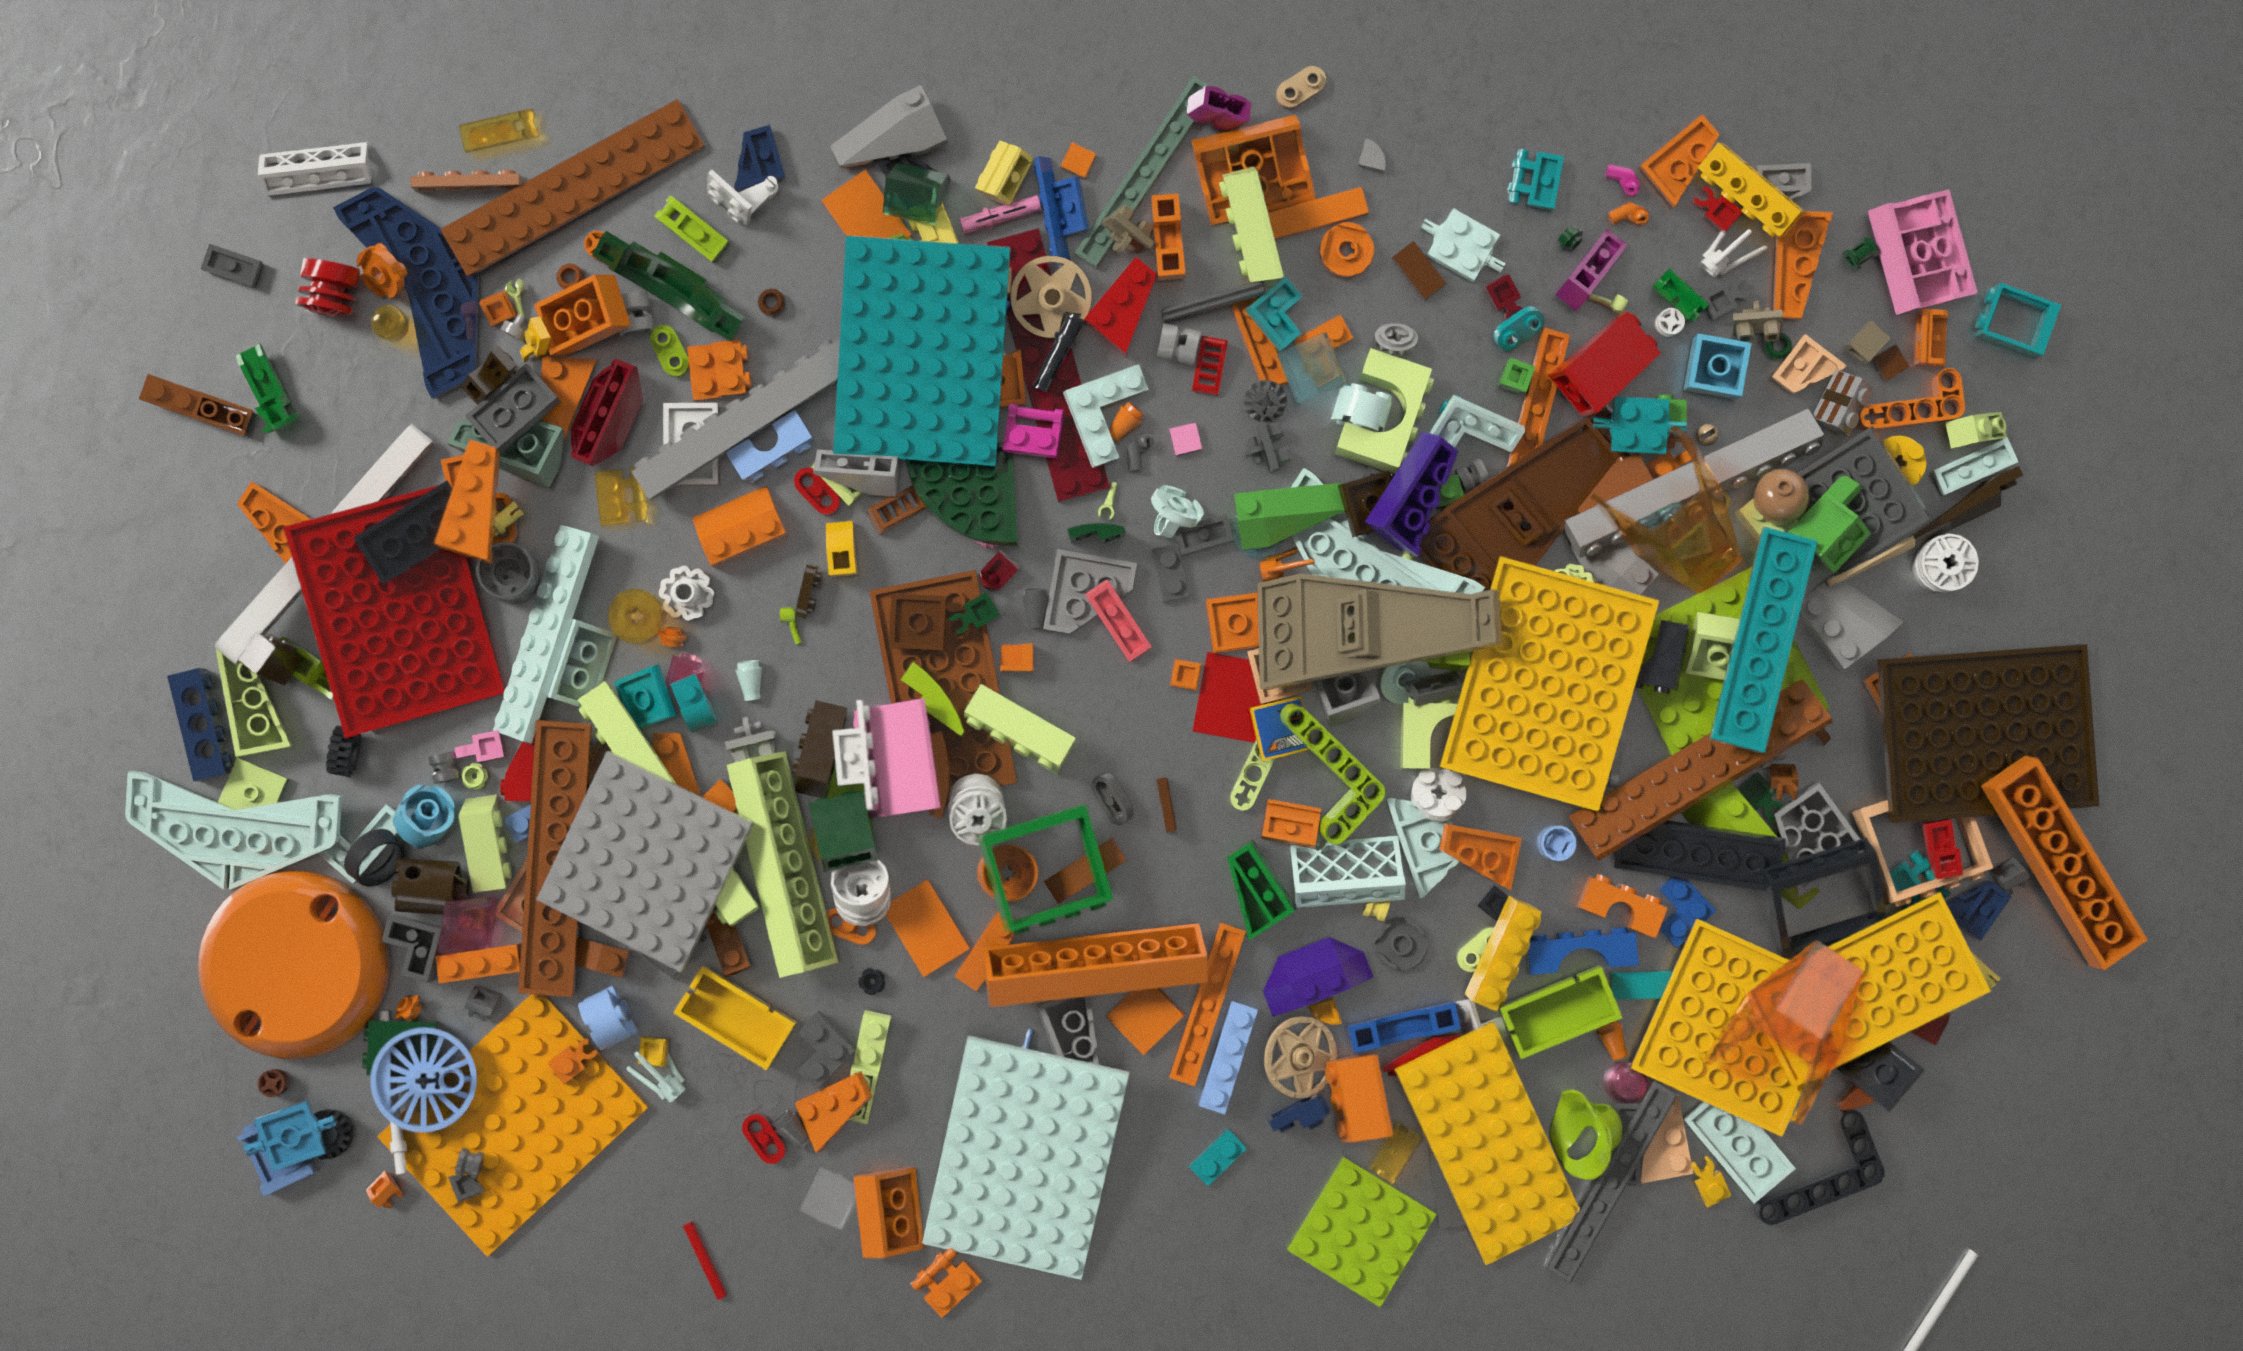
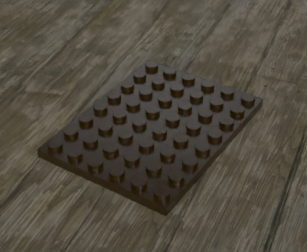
M2087 644L1877 659L1890 823L1998 815L1981 786L2024 756L2040 760L2069 809L2100 806Z

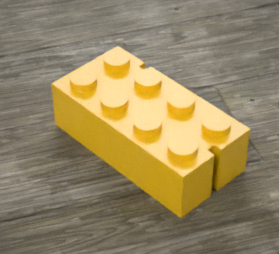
M707 965L700 968L689 988L692 990L696 989L694 993L687 991L673 1012L765 1070L771 1067L798 1021L778 1009L771 1012L772 1005Z

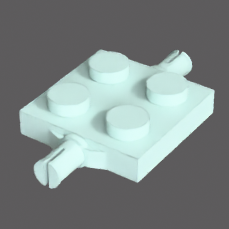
M1454 208L1447 220L1440 226L1425 219L1420 228L1434 235L1432 247L1426 257L1471 282H1474L1479 271L1486 265L1500 273L1506 264L1491 256L1493 254V246L1500 234Z

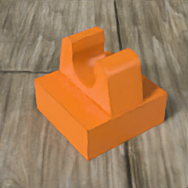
M386 1171L366 1189L371 1203L378 1208L383 1206L390 1209L392 1203L388 1198L392 1194L397 1195L399 1198L403 1196L393 1176Z

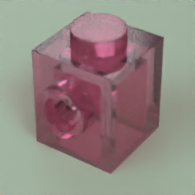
M684 652L680 653V657L672 656L665 681L668 688H671V683L695 673L701 684L704 669H701L702 663L695 661L697 656Z

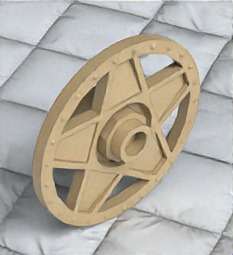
M1058 256L1039 257L1027 263L1017 273L1010 292L1011 307L1019 323L1031 333L1048 338H1054L1055 332H1059L1063 313L1066 311L1081 313L1079 318L1084 320L1090 310L1092 299L1090 284L1084 272L1072 261ZM1045 262L1064 264L1051 276L1037 266V264ZM1076 273L1084 285L1085 299L1070 290ZM1025 274L1031 292L1017 301L1018 285ZM1040 314L1044 331L1031 326L1022 315Z
M1298 1016L1281 1023L1271 1034L1264 1054L1266 1074L1273 1087L1285 1096L1292 1098H1307L1320 1092L1328 1084V1081L1324 1074L1321 1081L1312 1088L1314 1072L1326 1070V1061L1337 1059V1047L1334 1037L1322 1022L1311 1017ZM1297 1023H1308L1299 1036L1287 1029ZM1321 1032L1328 1042L1330 1054L1318 1048ZM1277 1042L1282 1055L1272 1065V1052ZM1292 1077L1297 1092L1287 1090L1278 1080Z

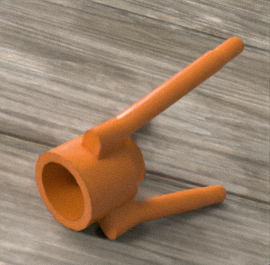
M1298 547L1291 548L1274 556H1268L1266 561H1260L1262 580L1265 582L1279 579V577H1284L1283 570L1311 565L1315 561L1314 559L1286 564L1278 561L1299 552Z

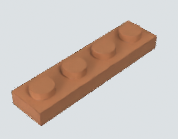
M485 170L472 171V175H462L460 171H446L445 175L435 176L434 172L423 171L418 172V176H410V185L415 192L512 190L523 184V178L516 174L515 170H500L499 174H489Z

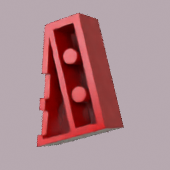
M1137 257L1134 258L1084 318L1088 322V327L1124 357L1128 353L1157 279V273Z

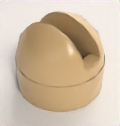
M1704 424L1696 432V439L1703 446L1714 444L1719 437L1717 428L1712 424ZM1712 429L1714 434L1704 440L1701 435Z

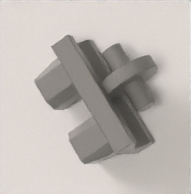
M747 716L742 718L743 726L734 728L736 736L746 734V737L725 742L726 749L731 750L734 761L739 762L750 758L747 747L749 745L757 744L760 756L775 753L773 739H777L773 730L753 735V731L762 729L761 722L750 724Z

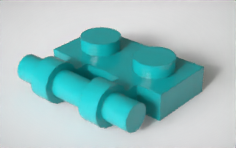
M1518 149L1517 158L1513 160L1512 168H1514L1513 180L1509 183L1508 192H1510L1509 203L1519 204L1521 194L1529 195L1527 206L1553 211L1555 209L1564 156L1537 151L1534 162L1527 160L1528 150ZM1525 171H1533L1531 185L1523 184Z
M1919 850L1910 855V858L1915 863L1912 868L1905 861H1902L1889 871L1896 892L1922 884L1917 878L1920 873H1923L1928 881L1935 879L1932 867L1930 866V860L1927 857L1924 858ZM1944 885L1935 888L1936 892H1940L1944 899L1951 894L1949 889H1945ZM1920 894L1911 896L1912 902L1904 904L1903 907L1906 909L1930 896L1921 898Z

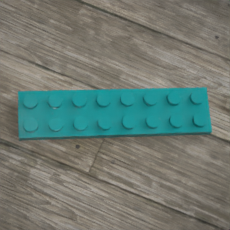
M1768 527L1762 528L1710 740L1765 753L1817 540Z

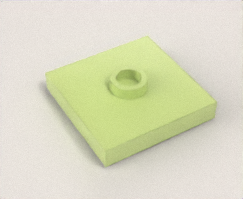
M237 758L218 803L234 810L279 803L289 778Z

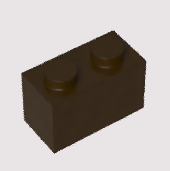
M258 632L238 658L255 674L283 686L287 684L304 659L296 654L298 649L288 641L284 640L282 642L272 634H269L267 637Z

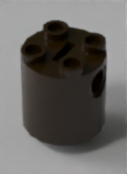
M397 858L396 874H398V880L393 881L391 887V896L396 897L395 912L456 915L460 903L468 900L470 881L469 878H462L460 862Z

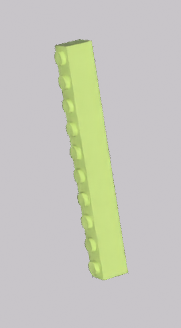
M604 681L578 699L582 705L578 708L587 722L592 720L597 728L593 731L602 744L607 742L612 753L676 784L610 684ZM733 868L716 902L718 909L715 910L723 924L728 922L731 926L736 925L760 908Z

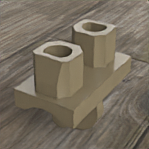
M1127 205L1118 207L1113 215L1105 217L1101 223L1112 233L1110 238L1115 241L1113 250L1117 254L1123 250L1130 254L1133 251L1139 253L1144 248H1151L1155 242L1150 238L1154 227L1143 220L1137 222L1136 226L1130 221L1134 211Z
M1753 301V309H1743V313L1733 314V335H1737L1738 341L1748 343L1754 341L1755 333H1764V340L1767 342L1779 341L1783 323L1782 310L1770 311V307L1760 308L1759 301Z

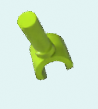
M792 607L781 608V623L789 622L795 644L801 643L796 624V611Z

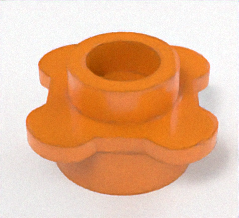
M407 995L402 998L397 1005L395 1018L397 1020L404 1018L407 1021H413L422 1009V1004L419 1002L420 997L418 995L414 997Z

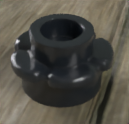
M868 968L862 972V977L859 978V986L861 989H864L866 994L875 995L876 992H881L884 989L885 976L878 969ZM870 979H874L875 983L871 984Z

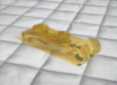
M526 109L460 124L459 130L464 151L469 153L539 137L538 128L534 126L533 119H535L534 110ZM523 122L524 129L516 131L515 123Z

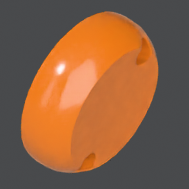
M298 870L264 875L233 892L213 914L206 927L198 956L199 983L204 1001L218 1025L236 1042L254 1052L269 1057L294 1060L314 1058L327 1054L344 1046L364 1030V1025H368L369 1020L375 1017L384 1000L391 966L389 943L382 942L385 930L371 905L358 892L336 878L321 873ZM337 903V913L333 916H328ZM259 1019H261V1027L253 1030Z

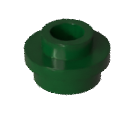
M1574 226L1568 227L1558 238V242L1561 244L1560 248L1563 251L1568 249L1572 251L1577 248L1583 240L1581 238L1583 231L1580 228L1576 229Z
M1780 333L1779 341H1777L1782 344L1781 351H1776L1773 348L1774 342L1765 341V352L1772 359H1783L1791 352L1792 342L1784 333Z

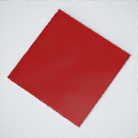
M1207 652L1192 731L1255 743L1256 735L1249 708L1264 704H1260L1249 659ZM1281 699L1275 700V701H1271V702H1268V703H1264V704H1269V703H1273V702H1276V701H1280Z

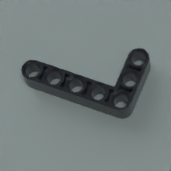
M1854 1109L1839 1110L1835 1117L1837 1129L1851 1164L1760 1199L1754 1208L1757 1219L1767 1225H1776L1882 1182L1885 1170L1866 1121L1859 1111ZM1848 1114H1854L1856 1119L1854 1126L1851 1128H1846L1844 1125V1119ZM1863 1139L1866 1144L1865 1150L1857 1154L1854 1150V1145L1856 1141ZM1869 1165H1874L1876 1169L1875 1175L1870 1179H1866L1864 1175L1865 1168ZM1843 1175H1849L1850 1185L1847 1188L1841 1189L1839 1179ZM1818 1185H1823L1825 1187V1194L1823 1197L1816 1199L1813 1194L1814 1189ZM1792 1195H1798L1800 1197V1204L1796 1208L1791 1209L1788 1206V1200ZM1767 1205H1773L1775 1208L1774 1215L1770 1218H1764L1762 1213Z

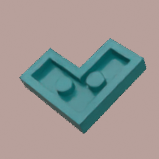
M1287 276L1280 279L1245 310L1279 352L1301 334L1285 311L1303 296Z

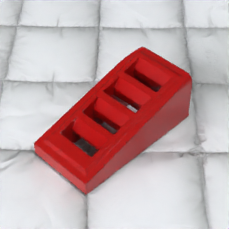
M1201 336L1192 391L1218 396L1228 340ZM1205 346L1221 348V352L1207 351ZM1203 356L1219 359V363L1203 361ZM1201 367L1217 370V374L1201 372ZM1199 378L1213 380L1215 385L1199 383Z

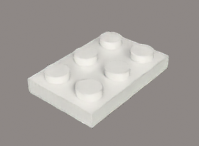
M663 403V445L668 442L674 445L682 440L680 435L688 429L694 427L697 430L704 426L703 420L714 413H717L719 416V404ZM719 458L677 485H719Z

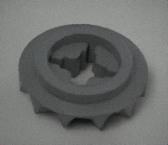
M1258 381L1251 385L1245 394V410L1252 419L1259 420L1260 422H1274L1276 418L1283 415L1287 406L1286 393L1282 386L1274 381ZM1268 392L1270 401L1274 403L1268 404L1265 411H1263L1262 403L1258 401L1264 400Z

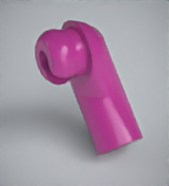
M1608 164L1606 178L1619 180L1627 195H1637L1641 185L1634 171L1629 168Z

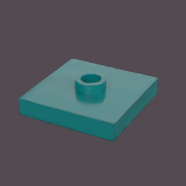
M659 664L614 681L620 701L640 730L676 716Z

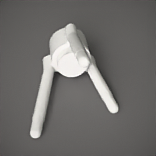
M1748 229L1723 252L1719 249L1715 252L1727 232L1725 234L1720 232L1711 247L1702 255L1705 259L1701 261V264L1712 277L1715 278L1718 275L1723 277L1730 270L1766 251L1767 246H1762L1726 265L1729 262L1727 256L1752 231Z

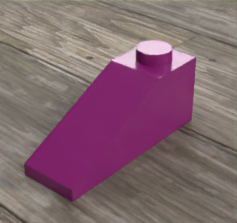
M1606 229L1555 295L1577 311L1628 245Z

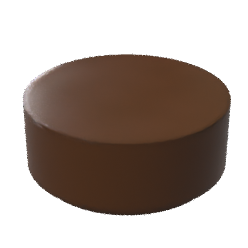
M1824 728L1811 736L1821 746H1825L1831 740L1830 735Z

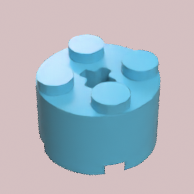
M423 784L409 789L398 805L393 817V825L400 837L418 849L438 843L454 820L455 807L452 798L445 790L434 785L430 787Z

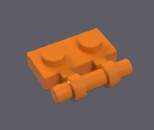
M952 1248L944 1253L940 1252L935 1257L936 1261L926 1270L922 1269L917 1274L918 1277L911 1283L917 1292L925 1285L928 1286L931 1291L924 1296V1299L941 1318L982 1282L980 1276L965 1260L957 1267L951 1262L958 1255ZM944 1268L949 1274L937 1283L933 1277Z

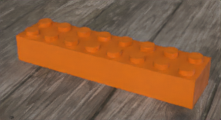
M2024 756L1981 786L2090 967L2105 971L2148 940L2038 758Z
M1199 923L983 947L984 974L990 1007L1088 997L1100 994H1115L1127 991H1142L1153 988H1169L1171 986L1195 985L1208 982L1207 953Z

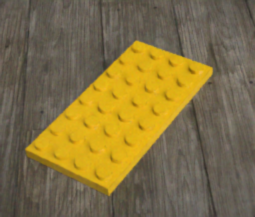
M1940 892L1742 989L1792 1088L1991 991Z
M1494 1022L1481 1026L1394 1069L1485 1265L1575 1221L1580 1212L1579 1206Z

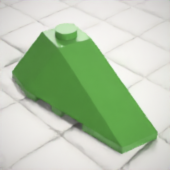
M1343 483L1234 494L1242 549L1271 547L1290 536H1294L1309 527L1344 512V506L1338 489V485Z

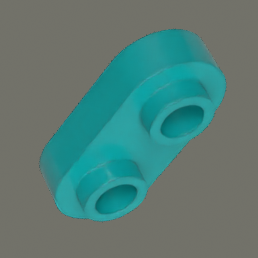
M1525 307L1495 329L1494 341L1503 350H1513L1542 330L1545 324V317L1536 307Z

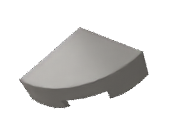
M1365 138L1358 166L1385 172L1386 161L1383 151L1375 142Z

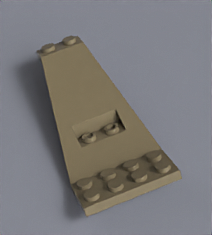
M1296 574L1257 583L1260 689L1263 690L1502 645L1500 592L1494 589L1474 594H1465L1309 574Z

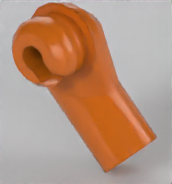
M1631 202L1607 213L1613 225L1624 219L1644 225L1650 218L1648 211L1644 207Z

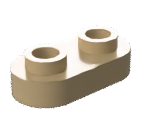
M1309 66L1279 85L1276 92L1277 102L1286 109L1298 107L1324 89L1326 83L1325 73L1316 66ZM1314 75L1318 81L1312 84L1308 81V77ZM1286 90H1293L1295 96L1288 98L1285 95Z

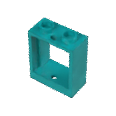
M2001 282L1993 288L1990 287L1984 303H1987L1984 313H1980L1976 321L1975 328L1978 329L1976 337L2036 359L2043 356L2061 304ZM2001 296L2042 311L2030 345L1989 331Z

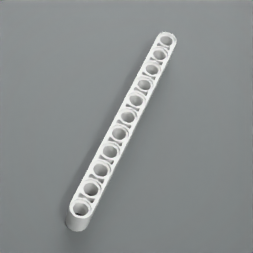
M411 424L331 514L386 499L428 452L434 441ZM292 557L216 642L215 648L235 665L241 662L238 658L255 634L258 632L265 635L302 594Z

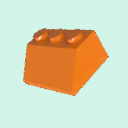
M767 486L692 518L700 543L712 567L719 566L788 536Z
M1352 1055L1326 1061L1325 1076L1331 1087L1332 1095L1330 1101L1332 1108L1336 1112V1132L1341 1138V1142H1358L1393 1136L1378 1056Z
M916 1168L878 1171L853 1176L863 1258H887L925 1249V1244H922L924 1234Z

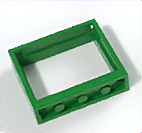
M1078 805L977 836L1005 932L1013 931L1014 935L1030 931L1029 926L1039 923L1040 927L1056 923L1054 919L1056 917L1064 915L1065 919H1070L1081 915L1080 910L1090 907L1091 911L1099 910L1106 907L1105 902L1113 900L1086 805ZM1075 820L1097 894L1012 920L991 845Z

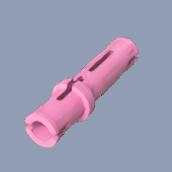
M1034 195L1012 202L1010 206L1002 205L989 210L986 207L982 209V212L959 219L964 234H967L968 232L986 227L989 230L993 228V225L1037 211L1040 212L1042 209L1038 196ZM1025 206L1024 209L1014 211L1005 215L1003 214V212ZM998 215V217L976 223L977 220Z

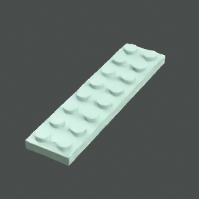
M560 525L554 538L550 557L546 562V569L537 590L533 609L529 614V621L520 642L521 646L516 661L512 666V673L508 686L504 691V698L499 713L495 718L493 731L499 730L501 734L532 744L536 732V720H540L599 539L598 535Z

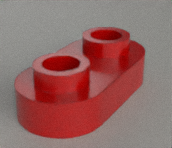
M803 468L796 473L794 477L795 488L819 513L830 515L838 510L840 506L839 495L820 476L815 475L812 468ZM807 477L813 479V484L810 487H805L803 484L804 479ZM824 497L832 499L830 506H823L822 500Z
M755 1113L748 1116L742 1124V1132L748 1142L765 1163L775 1164L779 1162L786 1153V1146L782 1138L775 1132L774 1127L764 1115ZM754 1122L761 1124L760 1132L753 1131L752 1124ZM770 1144H773L777 1147L776 1154H770L768 1152V1146Z

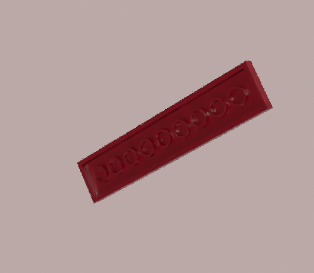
M1039 228L987 242L988 246L1010 247L1011 287L1022 267L1034 259L1046 256ZM1048 262L1037 264L1040 269L1051 276ZM1025 274L1018 285L1017 301L1031 292ZM1011 307L1006 312L1015 348L1016 350H1021L1023 377L1032 408L1055 411V409L1064 410L1057 459L1046 457L1058 502L1109 489L1110 485L1104 464L1092 468L1063 394L1068 389L1082 385L1072 348L1070 347L1048 393L1032 386L1056 339L1038 336L1025 329L1016 319ZM1040 314L1022 315L1031 326L1044 331ZM1062 317V321H1061L1060 328H1061V326H1062V324H1063V322H1064V318H1063V317ZM1036 420L1037 427L1052 429L1053 422Z

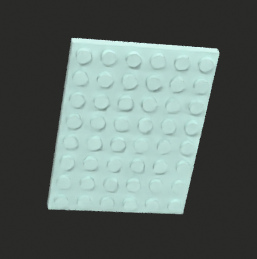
M968 1036L922 1244L948 1250L952 1248L956 1252L1082 1280L1129 1072Z

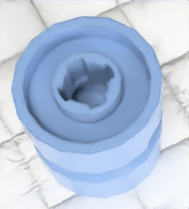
M1549 826L1538 835L1537 848L1546 859L1564 861L1575 852L1576 838L1573 832L1566 827Z

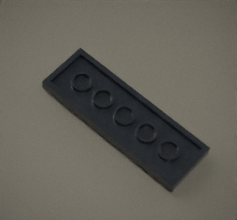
M1667 820L1616 851L1614 868L1766 891L1762 869L1783 862L1786 838Z

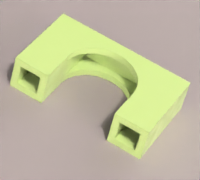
M1370 348L1359 381L1393 393L1402 405L1403 421L1396 428L1386 432H1375L1345 422L1334 454L1396 474L1409 454L1405 452L1407 443L1413 444L1418 428L1413 427L1415 419H1421L1426 404L1421 401L1424 393L1429 394L1434 379L1429 378L1432 369Z
M1408 698V703H1402L1401 768L1430 769V741L1433 729L1442 719L1454 716L1457 704H1452V699L1450 698L1415 707L1414 699Z

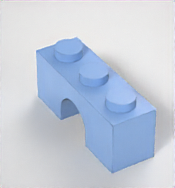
M796 410L772 423L778 434V442L773 449L759 451L748 438L725 452L744 482L750 480L751 483L758 481L765 476L763 471L771 466L776 469L788 461L787 457L792 453L796 452L799 455L811 447L810 442L814 439Z

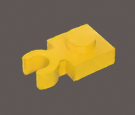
M1705 1156V1168L1699 1169L1695 1162L1691 1163V1167L1695 1174L1700 1177L1694 1182L1704 1204L1708 1208L1732 1195L1719 1169L1714 1171V1163L1708 1156Z

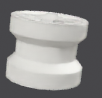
M1676 308L1663 310L1655 320L1657 332L1664 337L1677 335L1685 325L1684 315Z

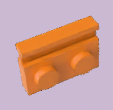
M1268 799L1261 839L1314 849L1321 808Z

